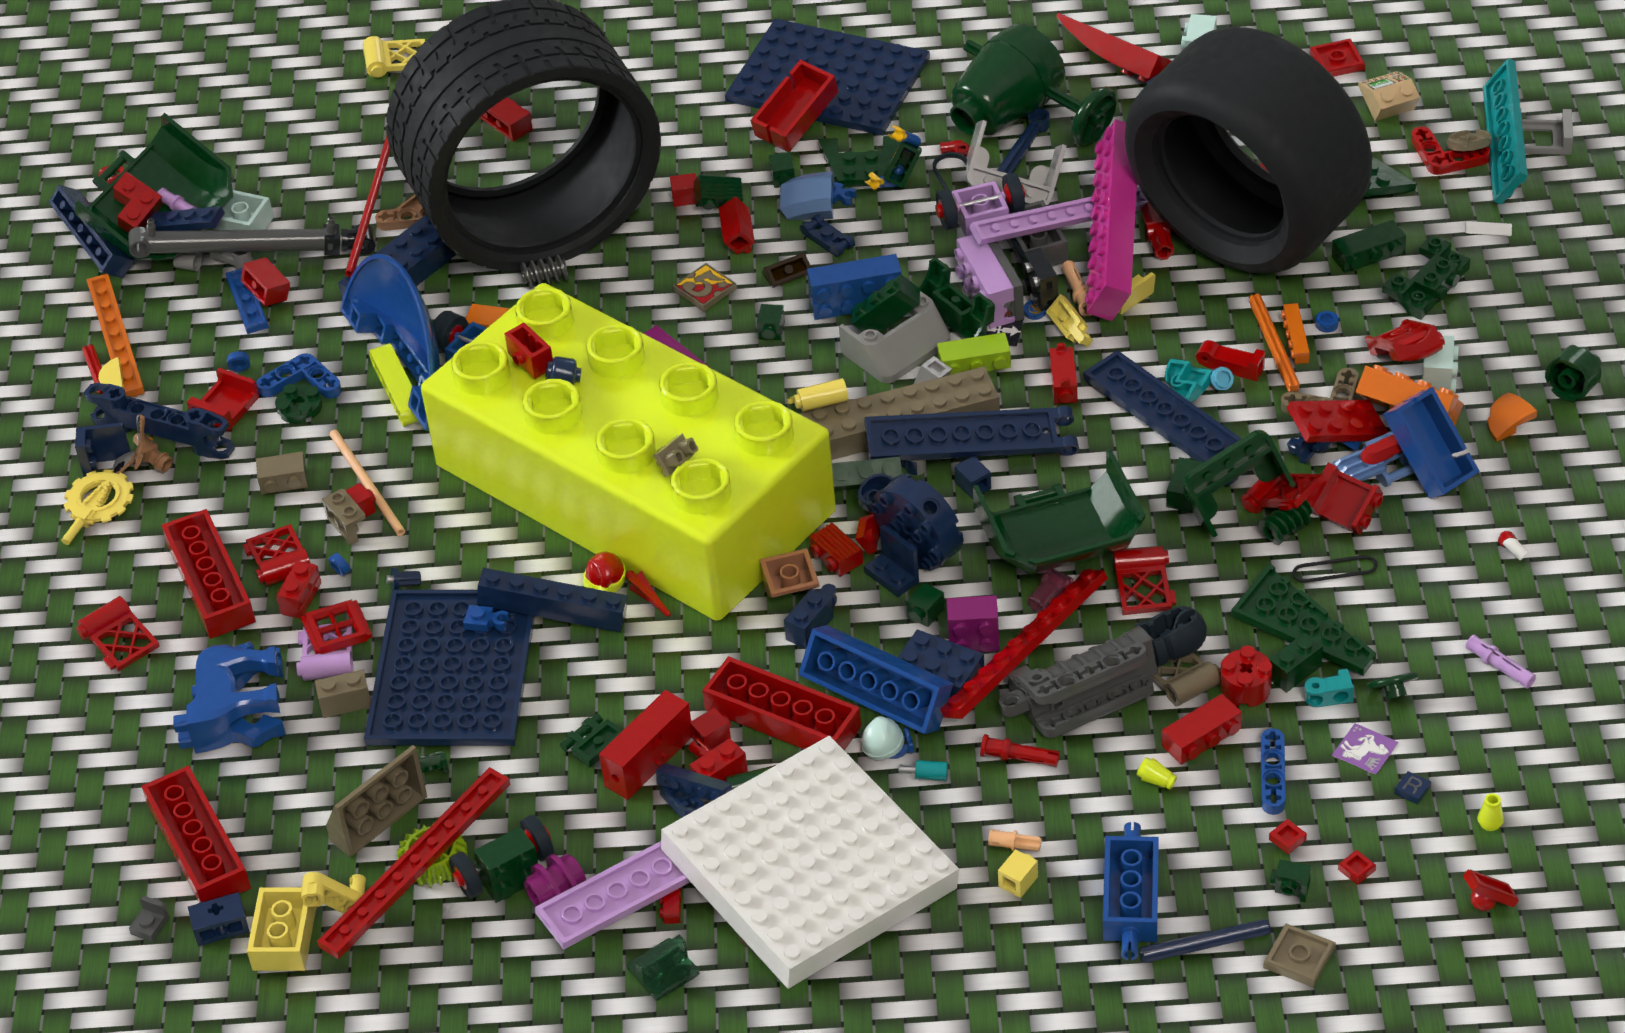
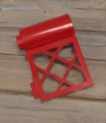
M1290 473L1296 484L1293 488L1279 476L1269 482L1258 480L1242 496L1243 507L1248 512L1255 514L1260 513L1265 507L1279 508V510L1298 508L1325 481L1323 474Z
M291 524L246 539V544H243L246 555H252L258 567L255 572L259 583H264L266 587L284 581L289 572L292 571L291 568L296 561L310 563L307 552L302 547ZM290 534L286 540L278 539L281 536ZM266 543L263 548L255 547V545ZM273 545L280 546L278 550L271 549ZM288 547L297 549L291 552H285ZM265 555L272 556L271 559L261 562Z
M1162 546L1113 552L1114 572L1117 578L1123 615L1166 611L1171 609L1172 605H1176L1175 591L1169 590L1165 565H1169L1168 550H1163ZM1161 574L1162 580L1157 585L1147 580L1150 575ZM1132 577L1138 582L1131 588L1123 583L1122 578ZM1142 584L1151 589V592L1146 597L1136 591ZM1158 593L1165 598L1166 603L1156 604L1150 599ZM1131 596H1134L1141 602L1137 606L1127 607L1126 601Z
M121 596L77 621L78 627H76L79 636L83 640L87 639L95 644L105 656L103 661L111 671L116 668L119 672L160 647L159 642L131 612L128 604ZM129 622L135 625L134 632L122 631V627ZM106 636L115 637L113 645L103 644L100 640ZM120 637L132 638L131 646L118 645ZM137 639H147L150 642L144 647L135 646ZM116 651L129 652L128 657L119 662L115 658Z

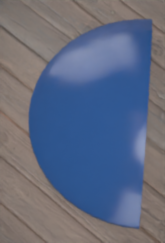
M371 255L365 258L353 272L346 287L340 310L356 333H374L381 344L391 343L395 352L418 382V386H412L408 407L425 431H429L421 393V384L440 368L439 351L433 323L416 284L405 268L389 255Z

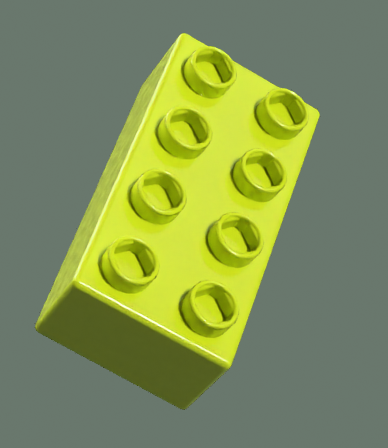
M541 283L533 290L522 295L513 307L474 340L458 349L448 362L421 384V393L435 461L439 467L595 554L606 551L614 553L624 563L627 572L633 570L638 574L642 571L650 585L715 621L723 619L763 581L760 559L793 552L836 510L830 436L827 428L546 283ZM525 323L551 347L553 358L559 356L576 360L577 368H581L580 382H575L573 385L562 379L545 380L546 373L534 379L524 368L517 366L508 354L504 333ZM679 434H683L686 439L692 437L698 447V451L689 460L678 466L671 475L664 477L662 466L657 465V460L653 455Z

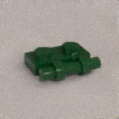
M595 714L592 718L588 717L582 722V726L575 732H569L565 736L566 739L560 743V747L564 751L571 748L572 755L590 768L600 760L599 753L623 730L608 719L603 722L602 717L599 714Z

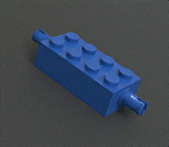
M1131 822L1124 825V836H1105L1103 941H1122L1121 957L1125 960H1128V951H1131V960L1138 957V942H1157L1159 837L1140 836L1141 825L1134 822V831H1131Z

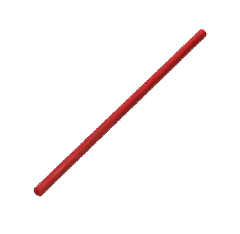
M387 135L345 271L347 277H351L356 269L391 152Z

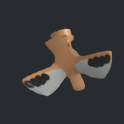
M141 414L137 415V433L133 437V442L137 445V448L117 458L112 470L114 473L119 474L120 472L123 473L133 463H135L134 469H137L142 462H149L153 465L154 470L161 473L167 472L173 464V458L169 456V453H161L158 450V444L152 441L153 438L145 435V417Z

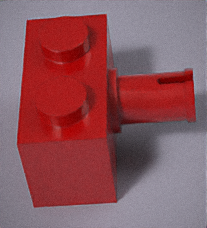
M700 738L695 739L699 745L694 741L689 745V751L698 758L689 764L690 771L722 781H726L727 776L748 772L746 753L730 738L712 750Z

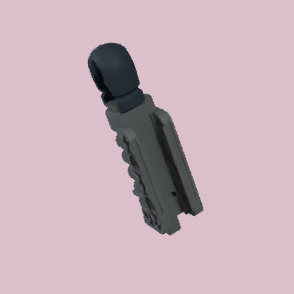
M1187 606L1175 607L1152 617L1150 622L1143 621L1136 624L1134 629L1123 633L1121 637L1114 640L1109 639L1105 644L1098 647L1093 646L1084 653L1074 654L1070 659L1063 662L1058 661L1054 666L1047 669L1042 668L1039 670L1036 668L1030 670L1027 665L1020 668L1016 667L1006 676L1010 692L999 699L1001 712L1004 716L1008 717L1024 713L1039 732L1048 738H1054L1152 695L1154 686L1150 677L1158 674L1157 667L1167 664L1169 659L1176 660L1197 651L1206 639V623L1202 615L1195 609Z

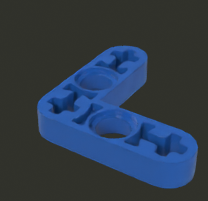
M308 353L296 356L263 375L256 382L259 395L266 398L283 391L284 386L287 384H295L302 379L311 386L317 387L319 393L328 399L336 398L342 392L339 379L313 355ZM286 373L292 374L289 377H281L283 374ZM316 374H323L322 377L313 378Z

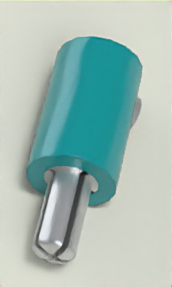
M917 760L916 765L900 764L898 771L904 774H915V778L918 780L947 781L948 762Z

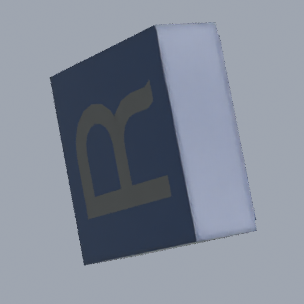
M1407 771L1396 786L1395 794L1418 805L1431 788V781Z

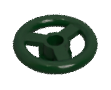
M1410 672L1370 682L1368 688L1374 690L1384 687L1387 699L1407 695L1403 683L1417 679L1418 674Z

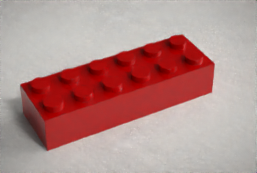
M204 509L162 524L167 546L209 638L211 639L255 623L256 620L251 602L208 510Z
M729 656L702 690L706 711L716 708L721 715L725 714L731 721L802 749H806L830 736L845 751L861 728L860 707Z
M189 765L141 786L147 806L199 903L237 892L240 894L251 889L246 869Z

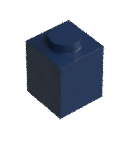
M975 456L954 466L955 483L971 499H973L974 485L979 486L981 493L992 489L991 472Z

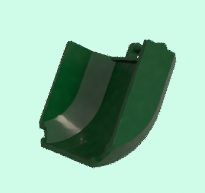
M163 113L161 116V127L152 142L135 159L126 151L121 150L117 154L118 158L100 176L97 175L92 180L103 192L87 207L80 201H77L75 203V214L113 246L137 260H173L179 253H150L144 258H136L130 254L129 233L118 226L117 219L125 205L113 198V186L125 172H128L154 191L158 192L161 188H166L171 193L184 197L186 202L197 208L221 206L223 209L233 198L231 167L166 113ZM124 163L128 164L126 169L111 184L106 182ZM163 202L162 207L159 209L160 212L172 211Z
M1112 449L1106 450V472L1091 487L1065 493L1059 483L1052 485V488L1023 496L1022 494L1014 495L1016 507L999 512H991L979 486H973V508L992 548L1000 558L1028 574L1043 572L1126 549L1145 519V513Z

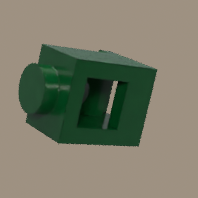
M1279 860L1277 870L1272 869L1270 885L1275 886V893L1300 897L1301 902H1306L1311 881V865Z

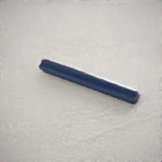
M1261 919L1141 947L1140 957L1143 963H1148L1268 935L1271 932V927L1267 919Z

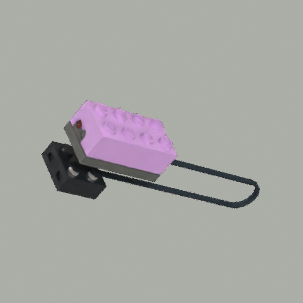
M956 152L938 155L932 164L933 171L944 189L949 188L936 165L945 158H958L967 165V158ZM973 234L956 239L957 249H954V254L958 266H955L958 279L963 280L966 293L971 294L972 301L974 295L981 293L995 304L994 322L988 325L990 329L1024 319L1023 288L1026 293L1029 292L1033 306H1039L1041 311H1047L1058 297L1057 274L1041 247L1026 251L1023 254L1015 239L1010 238L1011 243L1023 261L1021 266L1025 279L1021 283L998 242L979 245Z

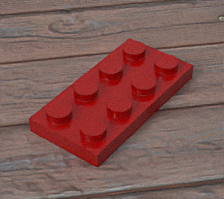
M1370 400L1290 401L1287 406V410L1306 443L1370 441L1389 433Z

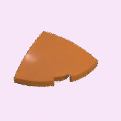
M1513 393L1502 395L1490 408V417L1487 422L1491 436L1497 442L1515 434L1517 426L1537 418V410L1526 400Z

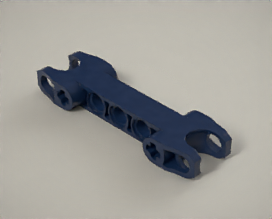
M93 383L84 391L87 401L97 405L94 412L90 414L92 421L97 425L123 423L127 433L132 429L137 430L136 417L141 414L145 417L144 433L191 445L194 453L207 458L225 459L229 458L235 450L232 441L222 437L226 429L229 428L228 421L211 411L192 408L184 412L126 396L124 388L113 384ZM95 391L103 392L102 395H92ZM101 414L105 416L104 418H98ZM214 424H222L220 427L214 428ZM217 446L228 447L224 451H217L215 449Z

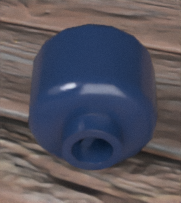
M555 356L552 361H548L545 380L562 379L573 385L575 382H580L581 368H577L575 359Z

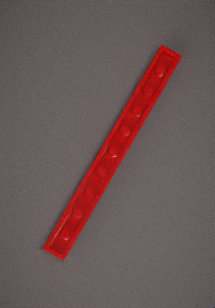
M1093 569L1082 571L1079 577L1073 583L1067 585L1065 590L1058 597L1054 598L1045 610L1039 612L1030 624L1023 627L1022 632L1011 639L1001 652L995 654L986 666L979 669L978 674L966 682L956 695L948 699V702L940 709L943 717L963 719L1108 579L1105 571Z
M489 767L317 941L319 948L340 959L511 785L509 778Z

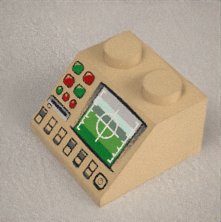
M1399 71L1358 83L1374 121L1412 111L1420 99L1412 79Z

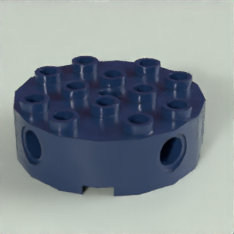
M901 474L894 477L886 487L875 493L871 510L879 528L885 525L889 529L895 530L907 542L913 543L918 551V567L924 568L927 571L937 569L948 558L960 551L964 539L963 533L958 531L956 523L959 522L958 518L944 497L930 484L921 479L915 481L911 479L909 474Z

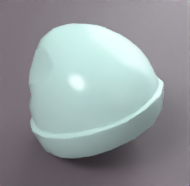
M879 716L874 718L864 729L861 738V748L869 758L885 760L899 753L905 740L901 729L892 719Z

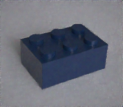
M918 629L898 656V658L954 683L950 697L956 695L963 688V685L978 674L979 669L984 667V653Z

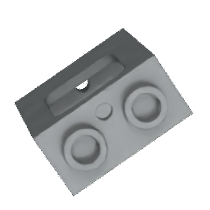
M1563 109L1562 120L1522 119L1523 131H1548L1552 133L1553 145L1551 146L1525 145V154L1571 155L1573 144L1572 109Z

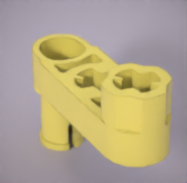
M308 872L303 876L302 904L308 907H319L325 904L344 914L365 893L366 878L360 874L352 875L349 878L350 886L348 887L322 873Z

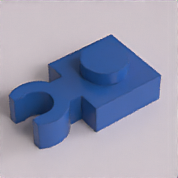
M834 182L833 204L841 201L842 204L851 206V197L856 198V190L853 188L844 189V184Z
M469 605L463 626L465 630L488 632L489 627H494L498 631H505V621L510 619L509 613L503 610L494 613L493 607Z

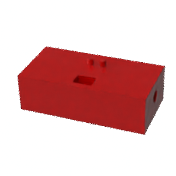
M664 690L599 753L604 786L629 800L656 773L659 767L671 759L692 738L689 703Z

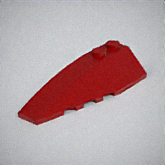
M1060 13L1056 15L1068 31L1082 44L1100 57L1121 67L1122 73L1133 76L1134 73L1138 74V79L1143 82H1148L1158 75L1172 61Z

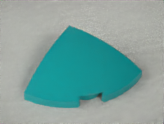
M1170 359L1165 371V381L1170 385L1171 389L1188 401L1193 402L1211 384L1210 376L1213 371L1192 367L1189 361Z

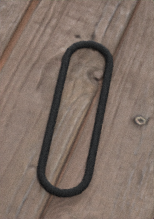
M1368 555L1297 565L1293 569V577L1299 582L1308 583L1373 573L1377 569L1378 563L1375 558ZM1359 559H1369L1374 563V567L1370 570L1310 579L1299 578L1296 574L1299 568Z

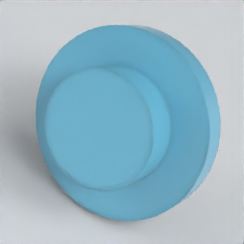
M1219 367L1211 373L1210 381L1215 389L1224 391L1232 386L1234 377L1228 368Z

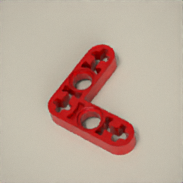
M1421 126L1414 128L1412 131L1411 142L1427 170L1434 175L1482 166L1489 162L1490 149L1488 147L1472 151L1449 150L1444 152L1429 128ZM1432 149L1434 152H1426L1425 150ZM1455 158H1461V159H1464V160H1463V161H1455L1454 159H1455Z

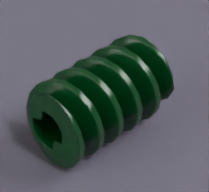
M1305 500L1298 508H1292L1291 510H1279L1278 508L1271 515L1266 516L1264 520H1260L1259 527L1269 540L1276 545H1280L1283 540L1290 538V535L1296 534L1297 530L1303 529L1304 525L1307 526L1311 523V506Z

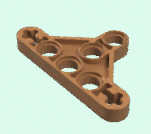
M414 194L396 209L378 212L375 220L377 228L383 231L406 229L421 219L426 213ZM404 217H412L411 219L403 220Z

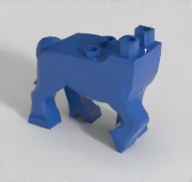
M246 642L234 647L229 645H213L202 650L196 662V685L192 686L193 701L186 706V714L173 716L175 733L178 732L180 749L193 747L195 754L222 748L233 742L243 743L255 748L269 739L286 734L281 719L263 714L258 722L250 724L243 717L264 712L280 713L278 704L280 695L276 683L270 684L261 690L238 692L259 672L275 677H283V659L280 647L275 648V646H272L266 650H254V645L251 642Z

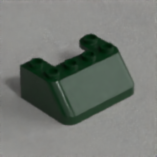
M1255 430L1188 472L1184 478V496L1199 524L1213 537H1216L1218 534L1210 519L1216 515L1218 505L1212 493L1251 468L1256 477L1263 482L1272 481L1279 476L1291 488L1296 486L1271 436L1263 430Z

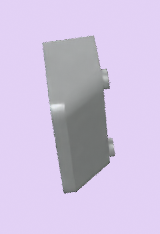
M982 120L976 123L967 154L966 181L970 186L995 181L1000 192H1002V178L1007 173L987 168L990 158L989 153L980 146L987 121ZM1062 144L1055 147L1050 167L1043 165L1034 167L1030 172L1028 180L1019 177L1021 185H1023L1025 190V204L1044 200L1046 205L1051 202L1067 145Z
M921 291L920 305L908 312L912 317L884 335L873 329L865 330L857 335L845 325L841 324L839 326L841 353L882 383L895 382L936 355L937 343L950 341V332L933 300Z

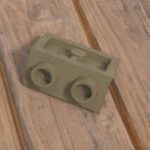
M340 489L322 498L327 519L349 545L358 542L356 533L358 531L357 523L366 519V515L344 489Z

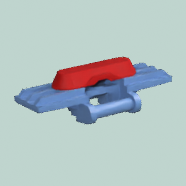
M1393 432L1364 443L1362 450L1333 461V465L1337 466L1340 472L1360 481L1376 476V479L1384 487L1390 486L1391 482L1415 473ZM1395 459L1405 466L1390 473L1386 472L1387 464Z

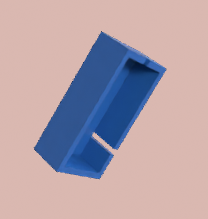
M891 254L808 268L809 298L814 320L852 314V309L857 303L863 302L874 291H878L885 286L889 280L895 279L902 274L897 255Z
M1433 387L1417 392L1404 400L1403 403L1396 405L1383 414L1429 499L1446 494L1480 472L1470 453L1453 458L1452 454L1464 451L1467 447Z

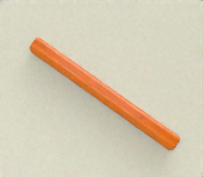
M1252 294L1249 296L1250 306L1288 392H1297L1300 389V383L1260 294Z

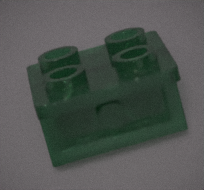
M680 934L673 939L668 938L627 963V969L656 1001H659L700 975L699 969L688 958L686 941Z

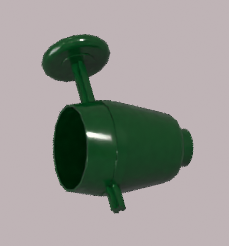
M1023 23L1013 24L997 35H994L983 46L972 40L966 41L963 50L975 57L952 90L951 101L953 107L950 109L953 123L965 134L973 135L976 123L985 120L987 124L983 135H993L1025 118L1036 109L1041 108L1050 99L1076 113L1071 133L1074 142L1079 146L1092 145L1100 139L1106 128L1111 124L1116 112V93L1107 86L1099 87L1091 92L1083 102H1080L1059 90L1058 88L1063 83L1066 73L1063 59L1047 36L1036 28Z

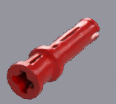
M984 734L980 757L988 755L999 757L1002 761L1009 760L1010 758L1057 767L1060 751L1012 743V740L1009 738H1005V740L989 738V735Z

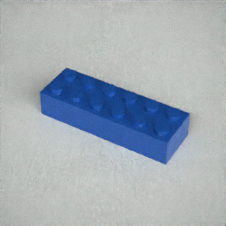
M828 625L812 628L798 674L923 734L939 730L943 719L940 709L948 702L954 684Z

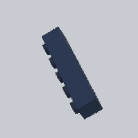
M666 763L656 770V782L658 785L710 801L732 790V783Z

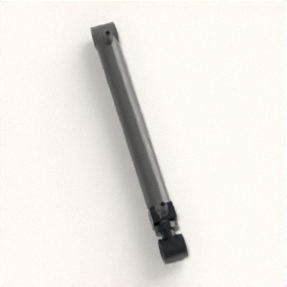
M329 216L327 224H323V229L156 231L155 221L150 218L147 220L146 228L135 227L130 230L128 235L129 252L136 258L147 257L150 253L324 251V255H340V244L342 250L353 248L359 225L355 226L353 230L341 229L340 235L339 224H335V218ZM370 225L368 226L360 252L363 255L372 253L376 247L374 229Z

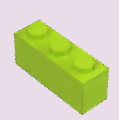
M1005 332L937 343L938 359L952 369L950 375L984 366L987 372L1011 368V351Z

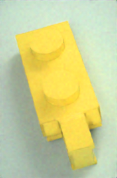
M1060 294L1047 309L1046 313L1067 339L1075 344L1076 342L1083 344L1088 348L1093 339L1086 332L1088 329L1086 322L1067 298Z

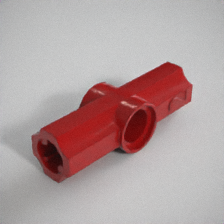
M1147 202L1146 205L1141 207L1146 240L1151 242L1155 257L1160 258V260L1169 259L1174 254V247L1170 238V227L1161 219L1150 203Z

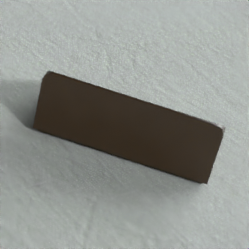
M804 252L764 267L762 274L770 286L775 288L807 276V269L811 268Z

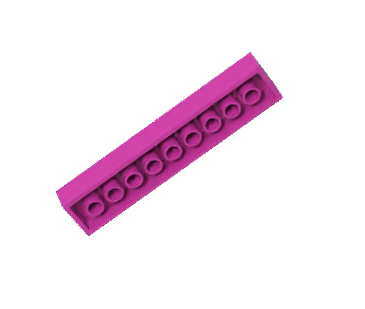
M1117 119L1114 120L1110 127L1106 128L1103 139L1097 142L1094 151L1097 154V158L1093 167L1096 170L1092 183L1095 186V190L1091 199L1094 202V207L1090 215L1093 223L1089 231L1092 239L1088 248L1091 255L1087 264V268L1090 271L1086 281V286L1089 287L1085 298L1088 314L1113 321L1131 295L1137 181L1132 173L1126 153V122Z

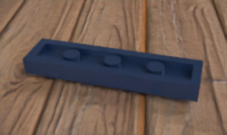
M221 206L191 208L165 212L159 211L155 212L150 218L155 221L156 231H186L216 228L225 212Z

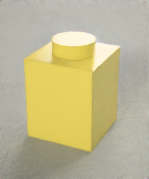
M1015 849L998 870V886L1021 898L1038 878V860L1029 854H1024Z

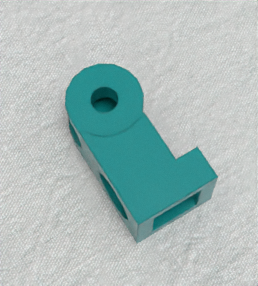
M1348 668L1338 670V676L1326 677L1324 679L1312 677L1305 682V702L1311 707H1324L1353 702L1354 687Z

